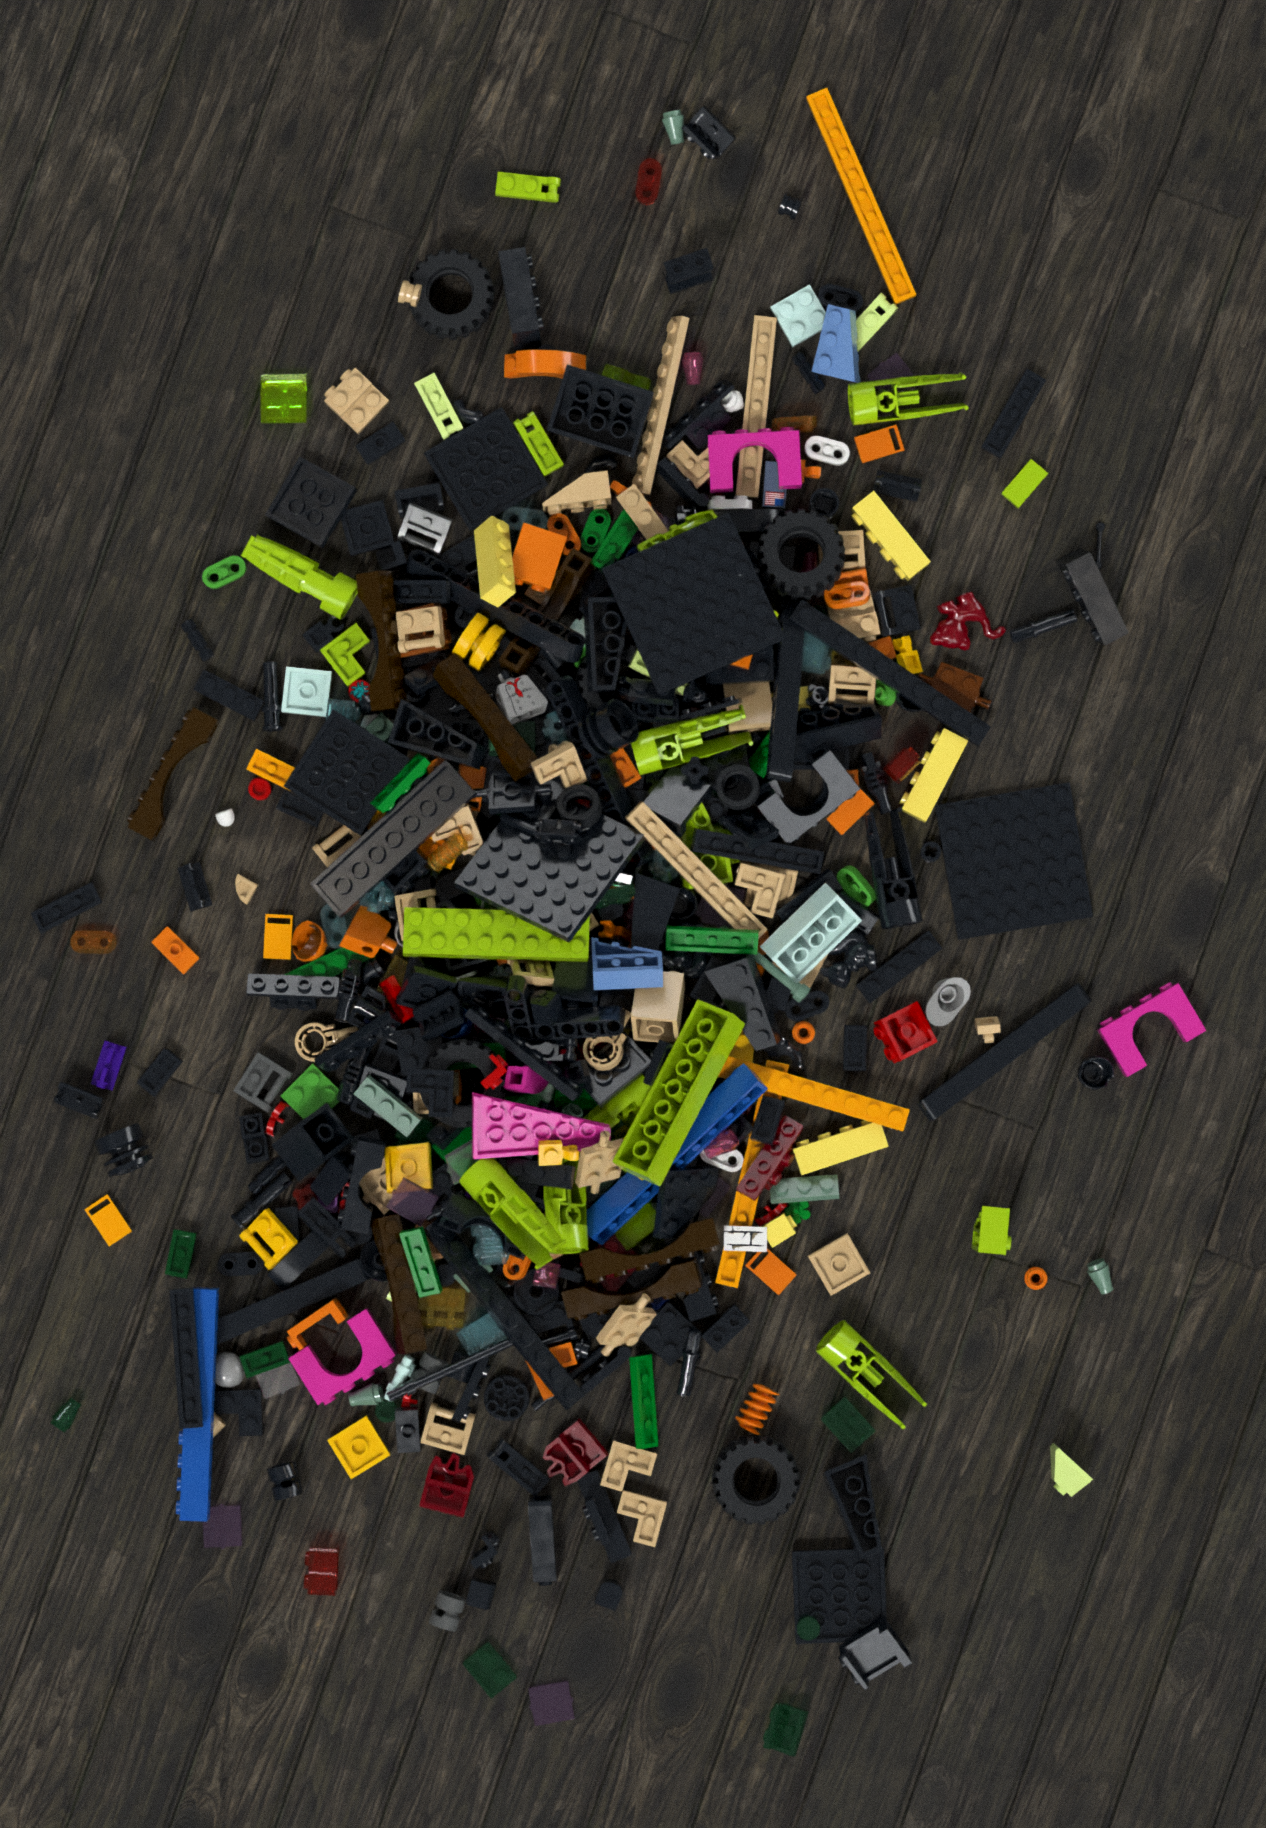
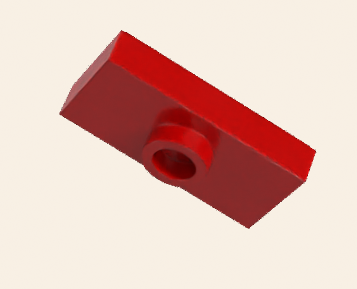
M392 975L381 982L379 986L393 1011L400 1018L401 1023L414 1017L413 1008L396 1004V997L401 987L395 976Z

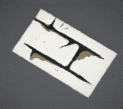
M724 1225V1251L767 1252V1227Z

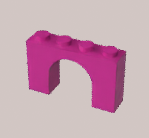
M793 427L780 428V431L771 432L770 428L758 429L756 433H749L748 430L742 429L736 430L735 434H726V431H713L712 435H708L710 493L733 492V460L738 452L749 446L764 447L774 455L778 468L779 490L800 489L802 487L799 430L794 431Z
M1168 982L1159 988L1160 993L1152 996L1150 993L1139 1000L1141 1004L1133 1008L1132 1005H1129L1119 1011L1121 1016L1114 1020L1111 1016L1100 1022L1102 1027L1098 1028L1097 1031L1124 1077H1128L1147 1066L1133 1041L1132 1035L1135 1022L1143 1014L1151 1011L1164 1014L1170 1019L1183 1042H1188L1206 1031L1179 983L1172 985L1171 982Z
M368 1307L347 1321L362 1347V1359L354 1371L347 1374L330 1372L323 1366L310 1344L288 1358L317 1405L322 1402L324 1405L329 1404L336 1399L335 1394L339 1391L348 1392L356 1386L354 1382L361 1377L365 1381L375 1374L374 1369L380 1365L382 1368H385L394 1362L393 1357L397 1353Z

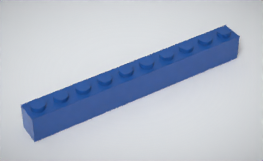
M743 1063L734 1069L732 1074L724 1082L720 1083L706 1098L670 1169L685 1168L768 1089L756 1073ZM627 1172L616 1181L615 1185L603 1193L597 1202L586 1209L588 1235L591 1239L603 1245L658 1193L659 1186L646 1180L642 1181L637 1176Z
M194 1287L204 1426L185 1428L183 1431H179V1445H182V1454L178 1455V1468H181V1477L177 1478V1491H181L180 1500L176 1501V1514H180L179 1521L207 1522L210 1519L219 1288Z

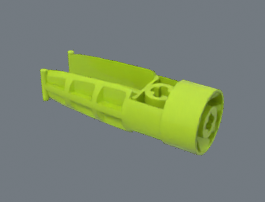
M960 372L958 374L908 376L848 384V405L852 425L913 419L960 409L968 410L969 407L964 403L898 409V406L918 404L920 397L918 390L897 392V387L903 388L964 380L966 376ZM891 384V392L886 389L875 392L874 386ZM886 395V397L889 398L890 401H887L886 405L884 406L880 402V400H883L884 396ZM878 410L883 412L893 410L895 415L878 417Z
M258 534L256 538L251 535L241 554L242 557L246 558L253 565L297 593L301 591L306 592L321 600L320 609L340 620L345 616L358 593L356 580L341 572L333 577L319 569V563Z
M739 705V709L697 716L692 719L640 731L637 740L631 743L639 774L644 775L689 763L691 757L694 756L699 759L710 757L711 755L731 750L746 743L752 746L753 741L749 731L702 741L700 734L701 732L745 719L746 714L743 705Z
M642 1075L602 1108L599 1106L593 1108L583 1119L609 1124L611 1128L610 1141L623 1139L652 1086L643 1083L645 1077Z
M562 1159V1165L576 1167L572 1190L543 1186L545 1217L558 1233L561 1240H566L564 1245L549 1252L551 1254H575L589 1250L586 1186L578 1188L575 1183L579 1160H568L564 1163Z
M495 1158L479 1159L460 1178L459 1183L488 1213L490 1219L536 1264L535 1269L538 1270L552 1261L553 1258L549 1252L556 1250L566 1243L565 1239L561 1240L558 1233L523 1189H520Z
M845 1320L832 1327L818 1343L815 1351L854 1389L902 1429H905L902 1421L856 1378L861 1374L874 1387L882 1382L884 1377L869 1364L873 1359L922 1406L925 1407L927 1405L904 1377ZM861 1341L873 1353L865 1356L856 1347ZM852 1355L859 1359L857 1363L852 1362L850 1359ZM843 1361L852 1370L850 1378L838 1367Z

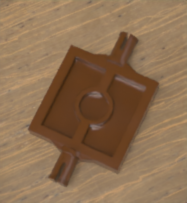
M940 662L937 673L932 678L921 673L918 675V677L926 680L924 681L925 683L969 712H971L975 705L987 710L990 707L982 702L991 704L992 700L979 696V689L984 679L980 676Z

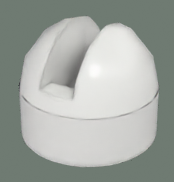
M232 808L215 814L218 823L222 826H230L234 822L235 815Z

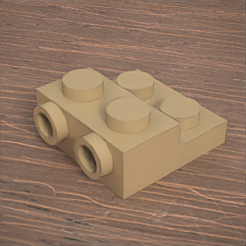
M354 368L352 371L348 369L340 377L342 382L337 387L333 385L326 391L324 396L327 398L324 402L359 435L389 403V400L362 373Z
M871 591L870 599L864 605L842 609H831L827 606L830 619L860 639H863L866 643L877 640L876 636L881 634Z

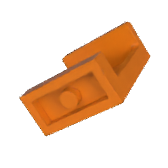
M523 522L512 556L515 584L520 586L523 583L532 585V590L544 593L545 590L549 591L567 537Z
M337 1297L287 1331L289 1334L287 1340L293 1348L303 1349L307 1343L301 1333L329 1313L337 1324L349 1316Z

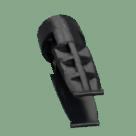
M901 807L890 812L896 857L883 858L873 812L871 811L861 816L862 819H865L869 862L871 864L872 882L881 929L898 928L923 922L915 873L913 872L910 859V850H908L905 830L899 814L902 811Z

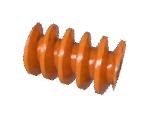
M753 1383L752 1386L756 1389V1392H748L752 1401L744 1400L748 1408H740L739 1410L744 1416H736L735 1419L742 1428L759 1435L760 1433L756 1428L764 1427L760 1419H768L764 1411H772L768 1403L775 1404L777 1402L772 1395L780 1394L762 1384Z

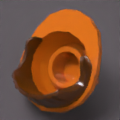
M305 921L298 925L292 936V950L297 959L303 962L314 961L324 955L328 944L323 929L311 921Z

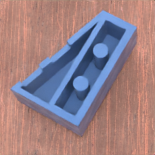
M828 304L812 372L852 382H861L858 365L859 354L857 351L858 338L855 310Z
M591 937L594 990L663 987L662 951L633 946L632 949L622 947L618 942L612 941V944L599 942L598 938Z

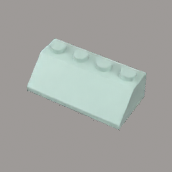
M824 883L760 948L793 981L798 983L862 920Z

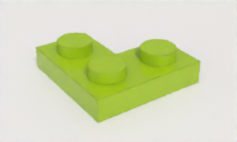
M357 623L320 650L347 687L366 674L352 656L370 643V640Z

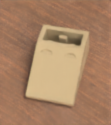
M608 471L583 474L543 502L544 513L552 516L553 514H561L564 510H571V513L585 511L584 508L593 507L594 510L606 509L607 505H611Z

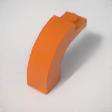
M557 350L516 351L514 354L505 355L504 377L512 379L528 376H550L563 379L567 364L586 370V355Z

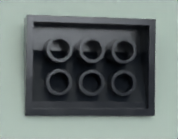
M567 364L547 431L635 458L654 392Z

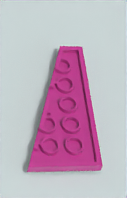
M472 1092L473 1159L538 1155V1141L561 1140L562 1146L577 1145V1150L580 1152L582 1148L598 1143L602 1131L603 1133L608 1131L610 1133L609 1141L611 1140L609 1124Z

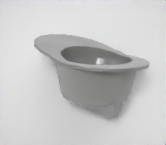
M961 977L942 979L935 984L932 996L926 1006V1016L931 1024L944 1026L955 1018L969 1000L971 990L968 982Z

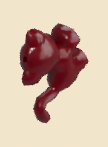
M971 591L955 597L957 604L951 600L936 606L940 614H947L948 617L938 623L936 630L930 636V643L952 649L959 648L965 651L969 650L971 645L970 639L967 636L966 621L980 622L984 636L992 640L1000 638L1006 632V628L999 626L994 631L991 629L985 608L977 601Z

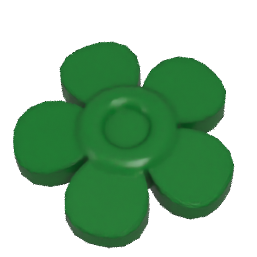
M808 1201L790 1202L789 1205L791 1207H787L784 1211L786 1216H793L792 1218L796 1224L801 1223L802 1219H809L811 1215L809 1210H804L809 1207Z

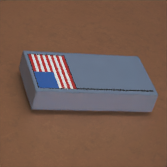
M766 461L762 507L785 509L786 489L779 490L777 462Z

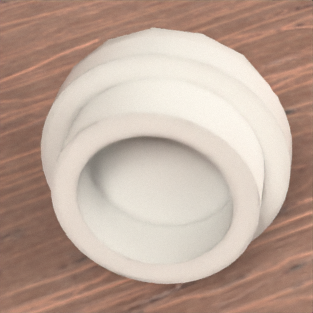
M732 390L721 400V405L728 412L743 409L744 401L742 394L737 390Z

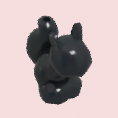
M684 920L673 922L672 926L704 927V924H693L690 921ZM690 951L662 952L663 970L665 972L676 971L684 973L685 980L697 979L706 969V955L711 956L713 953L694 952L692 955Z
M853 929L828 953L830 955H838L845 952L844 960L835 961L828 967H821L819 970L824 977L828 978L831 984L845 989L850 982L852 971L858 972L864 966L871 971H878L875 945L868 944L864 934Z

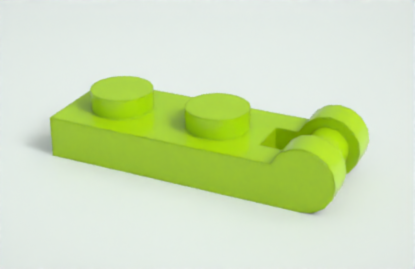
M498 172L495 195L535 201L558 202L559 194H557V189L560 186L561 179L558 177ZM542 185L549 186L547 193L542 192Z
M531 411L522 420H515L513 425L541 473L546 477L562 468L564 464L536 415ZM532 424L534 430L527 433L525 428Z

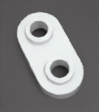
M821 436L810 437L806 441L804 448L809 458L836 466L846 463L850 455L848 446L843 442ZM818 445L820 447V451H812V446ZM835 451H840L842 453V457L836 458L834 457L833 453Z
M743 495L734 496V499H725V496H712L707 505V510L752 509V500H748V496Z
M708 1145L700 1153V1157L706 1163L729 1172L740 1170L744 1161L743 1155L731 1147ZM710 1147L715 1149L713 1156H708L706 1153ZM730 1156L736 1157V1163L733 1165L728 1163Z

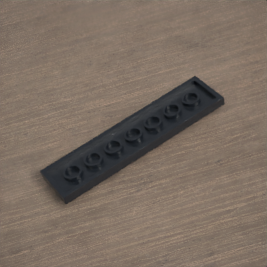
M444 760L310 884L332 910L342 918L474 798L477 793L447 760Z

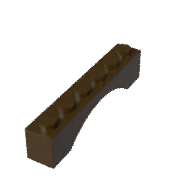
M572 548L560 566L548 594L537 611L559 622L594 570L592 559ZM517 635L509 643L498 661L503 670H510L513 676L520 677L526 673L542 648Z
M373 571L356 574L358 598L364 603L371 614L378 637V663L374 678L369 686L371 711L398 709L401 699L406 701V692L404 689L401 653L398 650L399 637L391 571Z
M454 653L437 664L433 677L448 695L459 701L478 721L492 742L501 764L515 782L532 772L531 762L537 760L538 757L458 655Z
M194 707L192 711L188 710L182 719L184 725L181 731L177 730L171 739L173 745L170 751L166 750L160 759L162 765L159 771L155 770L149 779L151 783L149 789L141 793L138 799L140 803L136 811L133 810L127 819L129 823L128 828L152 841H155L165 823L163 798L166 784L172 771L189 752L198 746L208 743L220 723L215 718Z
M400 1214L371 1219L374 1241L385 1268L391 1294L393 1333L397 1353L409 1354L426 1350L427 1345L413 1277L399 1235L403 1231Z
M710 1217L690 1223L687 1229L674 1242L651 1253L640 1255L622 1254L599 1247L579 1253L586 1281L592 1280V1283L606 1280L605 1276L613 1273L614 1277L628 1274V1269L636 1268L637 1271L650 1268V1263L658 1262L659 1265L671 1263L672 1258L676 1256H681V1259L695 1256L694 1252L703 1249V1253L717 1250L716 1246L720 1245L714 1219Z
M697 1257L674 1262L669 1270L658 1280L636 1290L623 1292L608 1291L584 1283L566 1287L561 1291L568 1319L574 1317L575 1320L587 1318L590 1313L596 1312L597 1315L609 1313L611 1308L619 1307V1305L637 1303L643 1293L647 1294L651 1299L647 1304L654 1302V1298L663 1297V1300L676 1297V1293L684 1291L686 1295L693 1294L699 1291L698 1288H701L703 1285Z

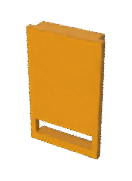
M265 914L263 958L291 960L293 915ZM268 918L290 919V924L268 923Z
M108 1194L84 1209L108 1246L113 1245L132 1232ZM104 1200H109L110 1204L95 1214H90L89 1210Z

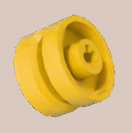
M479 612L470 621L452 651V655L456 653L461 661L465 660L473 651L469 659V666L478 672L492 658L506 632L505 629L497 624L492 625L486 631L489 619Z

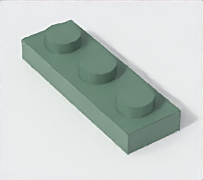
M370 1075L365 1078L354 1093L355 1096L406 1137L410 1135L422 1119L421 1116Z
M837 1174L781 1178L780 1182L776 1186L773 1185L770 1189L771 1204L839 1199Z

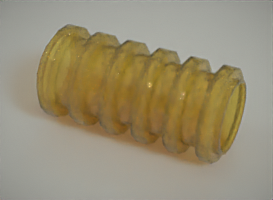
M454 833L452 837L442 843V846H438L437 850H433L432 854L427 855L426 859L429 866L434 871H442L453 859L463 854V851L468 850V843L462 835Z

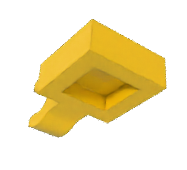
M910 636L894 639L892 641L893 646L900 653L896 655L898 664L912 674L923 672L918 651L912 650Z
M561 1140L538 1141L539 1166L562 1165V1159L569 1161L579 1160L577 1145L562 1146Z

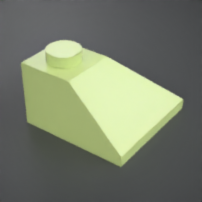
M1052 1443L1050 1446L1052 1479L1056 1482L1053 1487L1063 1496L1068 1493L1072 1497L1093 1479L1060 1448Z

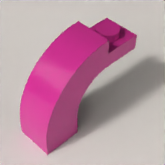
M526 1064L523 1067L508 1066L504 1089L511 1093L537 1094L543 1091L549 1082Z

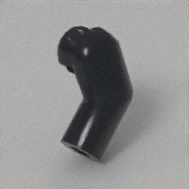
M462 399L452 403L460 421L472 425L484 418V414L480 410H468Z

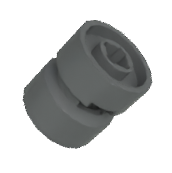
M424 1352L418 1363L420 1369L414 1371L410 1380L415 1381L450 1364L430 1353ZM439 1379L421 1389L436 1394L441 1381Z
M438 1591L434 1603L437 1608L432 1609L429 1623L444 1630L457 1631L460 1621L458 1614L463 1612L466 1599L451 1592Z

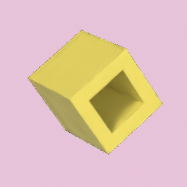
M783 1212L761 1227H767V1240L773 1248L796 1234L794 1228L797 1227V1224L791 1215L786 1216Z

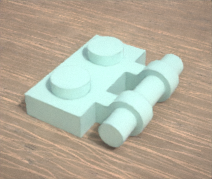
M404 1355L401 1363H398L395 1369L396 1373L392 1381L386 1387L387 1391L384 1399L390 1401L387 1393L403 1386L408 1376L412 1377L417 1368L415 1364L417 1358L411 1355Z

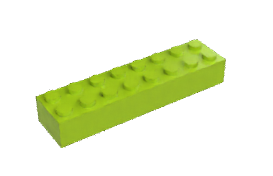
M404 907L403 957L588 962L590 915L569 943L503 910Z
M697 999L612 1161L625 1172L659 1187L661 1186L745 1026V1023L735 1014Z

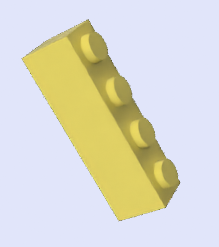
M875 491L852 507V519L858 526H864L867 530L865 534L873 544L876 542L880 546L881 550L879 552L887 562L889 560L892 561L896 566L894 571L901 579L905 578L909 581L930 564L931 561Z
M490 516L474 530L480 598L499 607L516 593L509 525L503 520Z
M945 728L941 733L938 731L935 733L931 741L934 744L931 752L926 751L920 762L924 766L920 773L917 771L914 773L910 784L913 785L909 793L905 791L899 804L903 805V812L924 823L927 821L968 740Z
M863 1120L860 1121L861 1126L853 1128L851 1124L839 1128L840 1133L831 1135L830 1132L818 1135V1140L809 1142V1139L797 1142V1147L793 1148L800 1174L804 1175L889 1147L882 1125Z

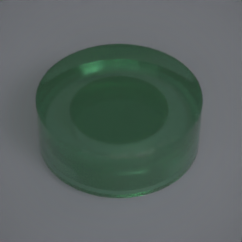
M811 1616L802 1617L797 1623L798 1635L804 1640L815 1639L820 1632L818 1621Z

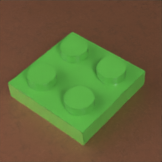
M312 1063L281 1097L305 1119L326 1103L333 1109L339 1103L336 1100L339 1088Z

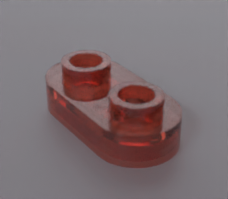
M646 159L639 167L635 195L638 202L643 205H651L658 198L662 167L655 159ZM651 168L655 171V173L653 175H648L646 173L647 169ZM649 191L651 196L644 197L643 192Z

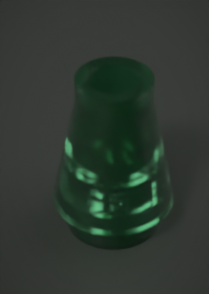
M70 1397L51 1416L53 1419L50 1423L65 1433L67 1429H71L81 1404Z

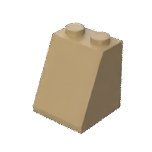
M769 682L722 685L724 698L734 695L735 699H742V703L726 707L725 711L739 709V705H743L746 714L745 719L727 724L728 734L739 731L759 732L770 730L772 700Z
M663 971V987L635 988L631 1011L634 1040L647 1042L663 1040L672 1044L675 1043L681 1032L685 992L684 973Z

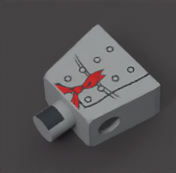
M505 670L498 675L502 684L497 686L495 699L499 709L512 725L545 712L548 701L527 675L514 678L510 670Z

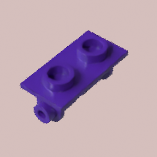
M104 1041L91 1081L92 1085L113 1091L127 1047Z

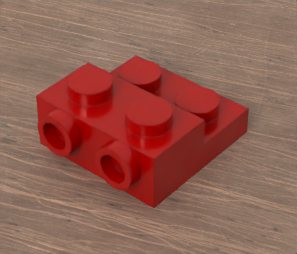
M918 1001L874 1022V1034L877 1039H882L886 1047L884 1048V1054L893 1063L902 1061L938 1042Z

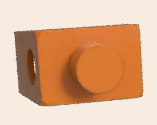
M362 903L339 946L374 958L380 948L392 954L398 943L386 936L391 928V923Z

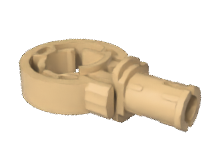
M625 1010L626 1016L624 1027L626 1026L628 1020L631 1017V1012H629L628 1010ZM621 1033L611 1038L610 1036L586 1038L583 1045V1054L586 1061L597 1070L605 1071L614 1068L622 1059V1044L627 1037ZM600 1042L612 1044L613 1052L609 1056L611 1061L608 1062L607 1058H596L592 1051H590L592 1058H589V1046L591 1050H594L595 1045Z
M319 1022L309 1023L302 1026L297 1032L295 1047L302 1058L315 1062V1057L306 1054L312 1052L306 1046L305 1040L308 1034L305 1033L302 1036L307 1028L313 1026L314 1029L308 1030L307 1033L316 1031L324 1039L322 1050L313 1052L312 1055L323 1054V1052L330 1049L329 1046L338 1044L349 1037L352 1032L358 1031L359 1028L353 1026L325 1032V1030L336 1028V1025H325Z

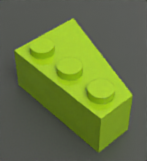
M982 1206L981 1212H979L980 1218L976 1219L973 1226V1250L980 1253L1006 1255V1250L1011 1248V1236L1008 1235L1010 1208Z

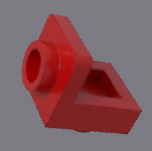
M493 1054L489 1056L497 1068L480 1082L486 1090L489 1087L494 1090L503 1082L501 1076L507 1072L505 1067L508 1064L499 1054L496 1057Z

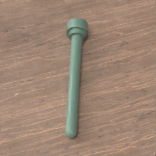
M722 925V926L720 927V928L730 929V928L727 927L726 925ZM759 952L757 955H753L759 965L791 990L792 998L798 1003L810 992L811 989L807 985L793 981Z

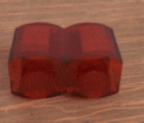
M904 747L883 770L897 784H900L920 764L918 760L920 755L913 748L907 749Z
M311 1546L309 1552L305 1553V1566H309V1573L304 1576V1589H308V1595L335 1596L337 1594L339 1547Z

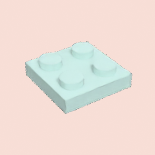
M810 284L770 307L792 348L822 331L826 312Z
M286 667L281 712L327 717L332 671Z

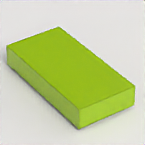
M1030 459L1001 495L1015 507L1019 508L1048 473Z

